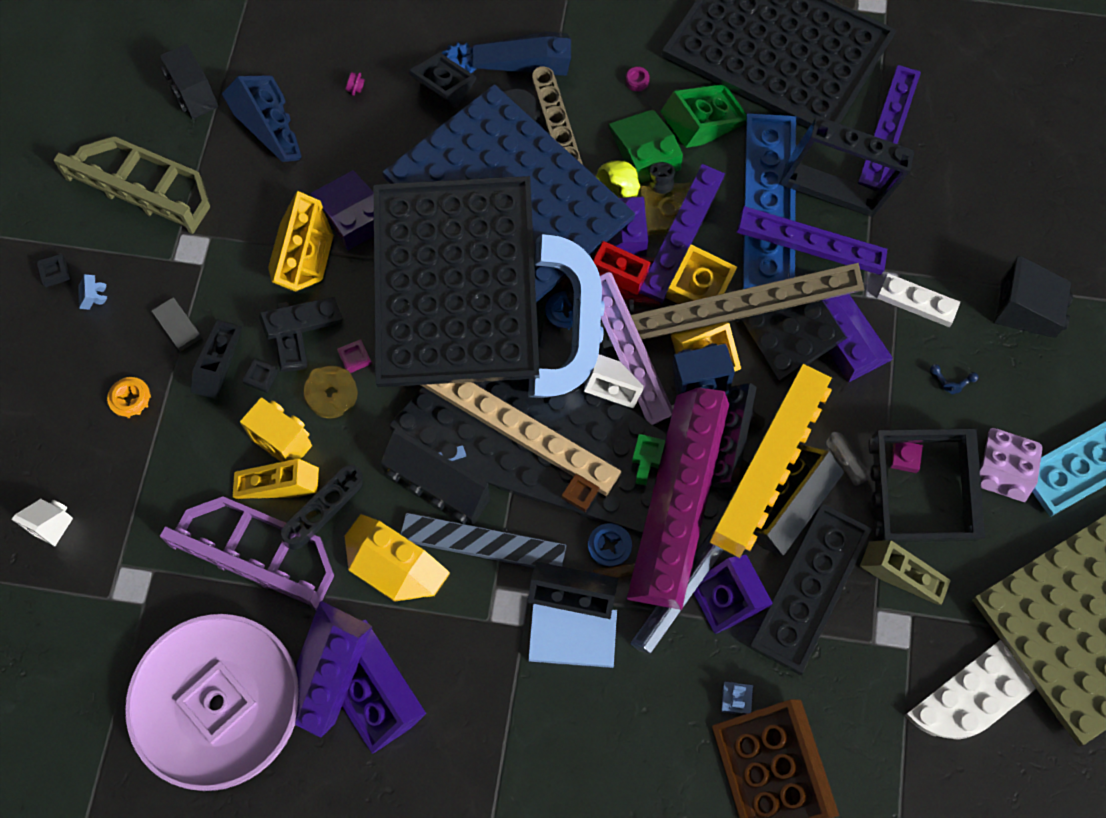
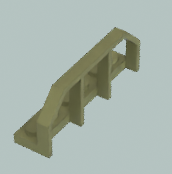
M115 136L81 146L74 156L70 155L68 157L58 153L54 159L66 180L71 182L74 178L104 191L110 199L116 196L143 208L144 212L149 216L155 213L185 226L191 234H194L210 208L206 190L198 171ZM115 148H120L130 153L116 174H108L97 165H87L84 163L88 156ZM140 157L168 169L153 192L148 191L139 183L134 182L132 184L125 181ZM178 173L195 180L202 201L193 215L188 205L181 201L174 202L169 200L164 195Z

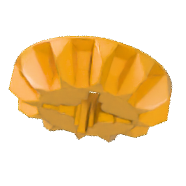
M127 377L117 381L110 388L107 401L110 409L118 416L130 418V416L135 414L140 415L141 411L148 407L149 398L152 397L149 387L144 381L135 377ZM131 390L132 394L136 398L132 399L131 403L128 406V403L126 402V400H124V398H127L129 396Z

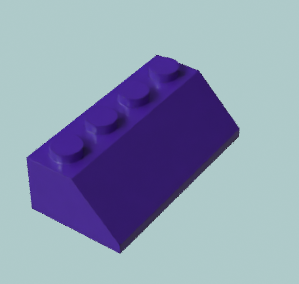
M850 294L824 299L848 337L827 351L848 383L893 359Z
M323 601L318 605L295 667L298 678V708L295 725L320 738L336 723L372 629L371 625Z
M371 629L342 706L373 754L411 729L426 715V712Z

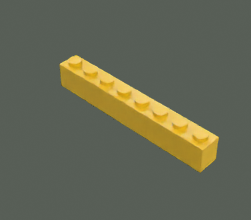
M805 364L802 365L718 524L710 543L739 558L745 549L751 550L758 537L753 534L755 528L762 529L769 515L764 512L766 506L773 507L780 493L775 490L778 483L784 485L791 472L786 469L788 463L795 464L801 452L797 446L799 442L805 444L812 430L807 426L809 422L815 424L822 410L817 407L819 402L825 403L832 389L828 388L832 377Z

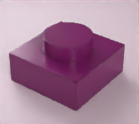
M894 443L890 468L917 473L920 470L923 445Z

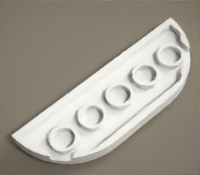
M999 640L905 716L916 727L930 735L952 739L968 738L991 726L1036 688L1014 659L1009 649Z

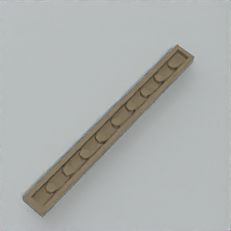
M859 263L642 312L631 315L641 340H647L864 291ZM600 322V327H603V347L606 349L614 347L603 322Z

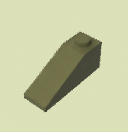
M891 540L869 542L860 567L880 580L937 605H942L951 581Z

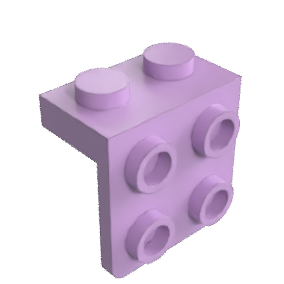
M991 428L987 435L983 461L979 466L981 488L1026 502L1038 483L1042 445L1038 442Z

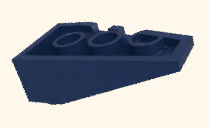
M539 32L473 45L472 68L533 73L536 68L545 66L550 68L554 75L567 76L571 61V38L567 33Z
M238 76L222 93L232 113L282 162L300 160L302 156L297 139L288 124L291 119L289 114L285 113L283 107L285 103L284 95L273 76Z

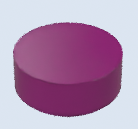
M642 67L630 68L626 73V86L636 92L645 90L649 85V73Z

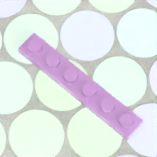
M607 272L600 276L602 286L601 300L605 304L604 314L601 316V319L620 362L644 386L638 402L646 420L651 425H656L672 417L673 409L612 273Z

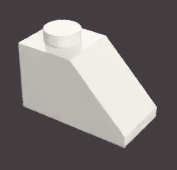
M598 354L596 364L585 380L584 392L634 408L644 386L620 361Z
M40 499L15 514L12 520L33 536L56 546L73 518L65 512L67 507L55 500L48 503Z

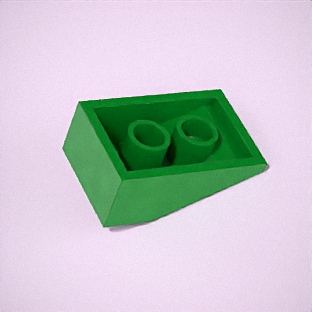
M723 85L674 91L660 111L685 148L704 145L745 125L747 116L729 89Z
M654 109L609 123V129L624 161L630 163L637 170L639 183L651 179L650 168L658 162L671 164L675 172L681 170L683 153L674 134Z

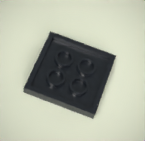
M824 300L741 318L778 380L782 382L798 372L803 364L808 365L848 338Z

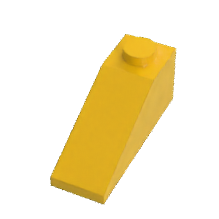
M293 459L236 471L234 473L233 498H296L316 494L319 468L301 459Z

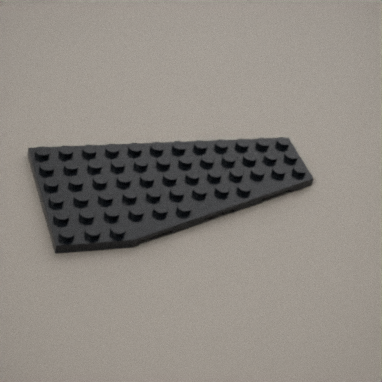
M538 346L539 369L555 370L564 365L563 362ZM529 379L472 382L621 471V475L608 495L605 496L598 492L586 512H583L562 499V494L573 479L572 475L425 387L418 391L390 424L391 430L394 431L395 428L400 429L437 453L441 452L447 459L454 458L457 455V447L463 445L466 457L453 460L452 462L484 480L489 485L499 487L500 490L567 509L598 522L616 524L643 534L658 468L650 467L646 486L636 484L640 464L633 463L632 460L638 436L641 434L665 441L667 434L651 425L625 405L584 392L585 381L570 392L546 398L528 397ZM739 484L723 488H715L711 485L696 551L724 515Z

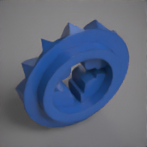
M457 42L456 45H448L447 50L442 51L443 55L468 72L472 73L475 71L476 68H472L473 48L468 43L460 45ZM458 54L462 55L463 57L462 64H459V61L457 59Z
M560 291L548 299L545 313L549 323L554 324L558 329L567 328L570 330L573 326V311L569 312L568 318L560 311L563 309V303L566 304L568 310H573V306L567 298L566 291Z
M608 523L600 525L593 530L588 540V549L591 557L599 565L612 567L621 565L630 556L632 541L629 533L623 527ZM605 538L610 542H617L614 547L615 554L609 549L602 550L605 546Z

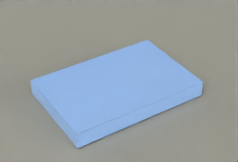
M533 604L529 661L613 668L617 610H612L611 619Z

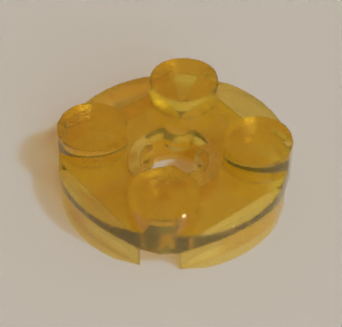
M326 366L312 370L304 386V397L308 406L318 416L324 418L342 416L346 410L354 406L358 396L357 385L351 373L337 366ZM329 387H334V389L338 390L337 393L332 394V397H328L327 393L324 392Z

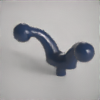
M934 364L930 367L931 373L937 376L944 390L952 395L961 392L966 384L976 382L979 378L977 373L972 372L959 383L948 382L941 374L939 365Z

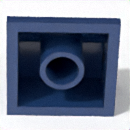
M713 343L697 350L684 349L674 354L672 367L676 395L695 388L720 390L728 394L735 370L726 343L720 345Z

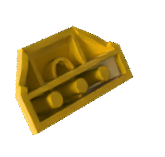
M299 191L295 193L280 222L268 266L272 283L296 292L323 280L333 233L322 210L323 206L320 200Z
M360 514L345 535L348 570L393 601L434 596L450 574L425 550L379 520Z

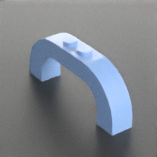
M541 235L536 239L534 264L561 270L568 276L573 285L572 347L570 356L562 367L555 370L539 369L540 378L529 379L528 397H553L570 392L581 385L588 378L596 364L599 354V343L603 340V327H600V320L604 314L605 304L601 300L602 286L597 267L591 257L579 245L566 238L553 235Z

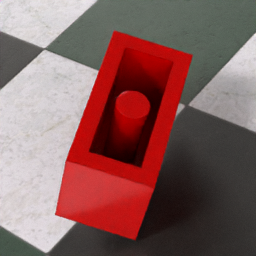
M603 241L593 260L599 276L607 272L612 273L618 287L635 295H638L649 272L651 263Z

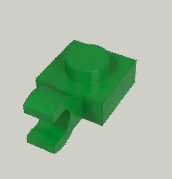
M639 434L632 460L633 463L640 464L636 484L646 486L650 467L659 469L665 440Z

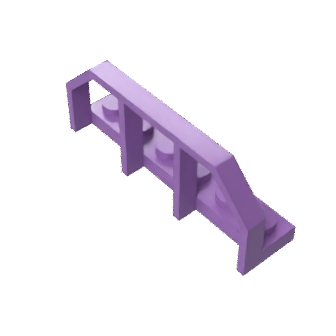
M223 496L187 509L175 530L167 527L163 529L160 537L171 548L175 550L178 548L215 564L221 570H229L259 583L263 588L273 589L308 604L314 610H317L319 603L323 600L334 578L323 542L316 535L309 541L317 545L326 571L317 592L314 591L315 586L303 580H300L299 583L289 580L290 576L278 570L289 549L283 544V540L268 570L264 569V564L250 558L248 562L240 559V554L234 550L252 517L281 530L286 523ZM225 506L243 513L223 551L214 548L216 544L201 537L199 541L191 538V533L186 531L193 518ZM299 531L296 534L289 533L290 540L295 536L300 537Z

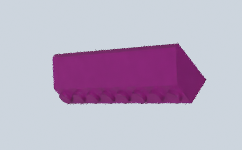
M695 388L676 396L627 595L628 600L679 610L683 608L729 409V402L725 391Z

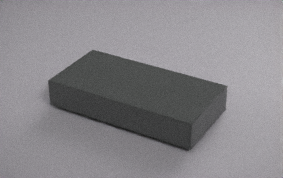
M174 297L152 310V313L180 352L202 339Z

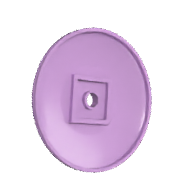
M228 614L206 615L188 620L172 628L161 636L144 654L135 669L128 688L126 723L131 742L143 763L157 776L171 784L191 790H220L251 779L278 756L290 738L295 726L298 708V678L293 659L282 642L272 632L244 617ZM222 695L224 699L223 706L219 710L213 711L210 708L211 699L214 696Z

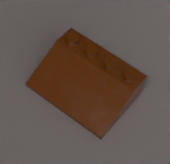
M790 699L712 725L740 818H834L839 816L801 700Z

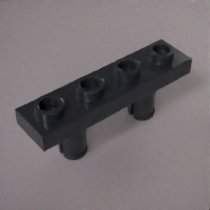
M751 383L729 387L727 397L729 409L711 485L715 488L737 486L739 476L743 478L750 466L743 459L748 429L751 428L753 431H759L765 425V418L752 410L757 387Z

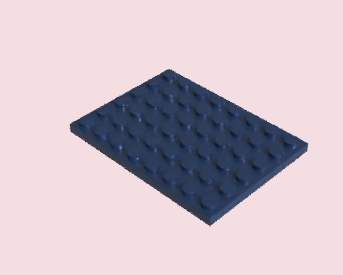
M495 84L383 171V177L390 184L530 176L534 263L535 242L541 235L566 238L579 245L591 256L601 247L603 241L608 242L629 224L636 214ZM535 265L536 302L567 277V275L554 267Z

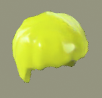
M619 160L610 161L598 169L596 178L618 198L637 197L640 183L637 170L630 163Z

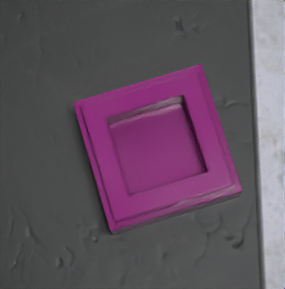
M361 339L337 349L348 374L372 364Z

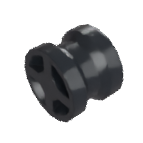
M658 162L651 166L649 186L655 193L664 194L673 190L675 169L671 164Z

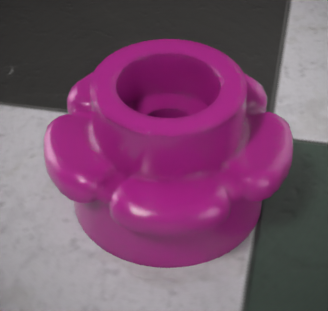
M351 72L346 86V91L351 92L353 96L356 92L361 93L365 79L361 78L360 72L359 74Z

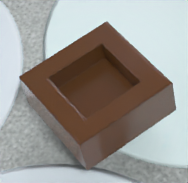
M576 473L562 494V499L586 512L600 487Z

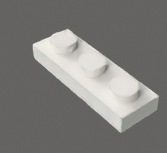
M889 273L877 299L947 327H950L953 323L960 302Z

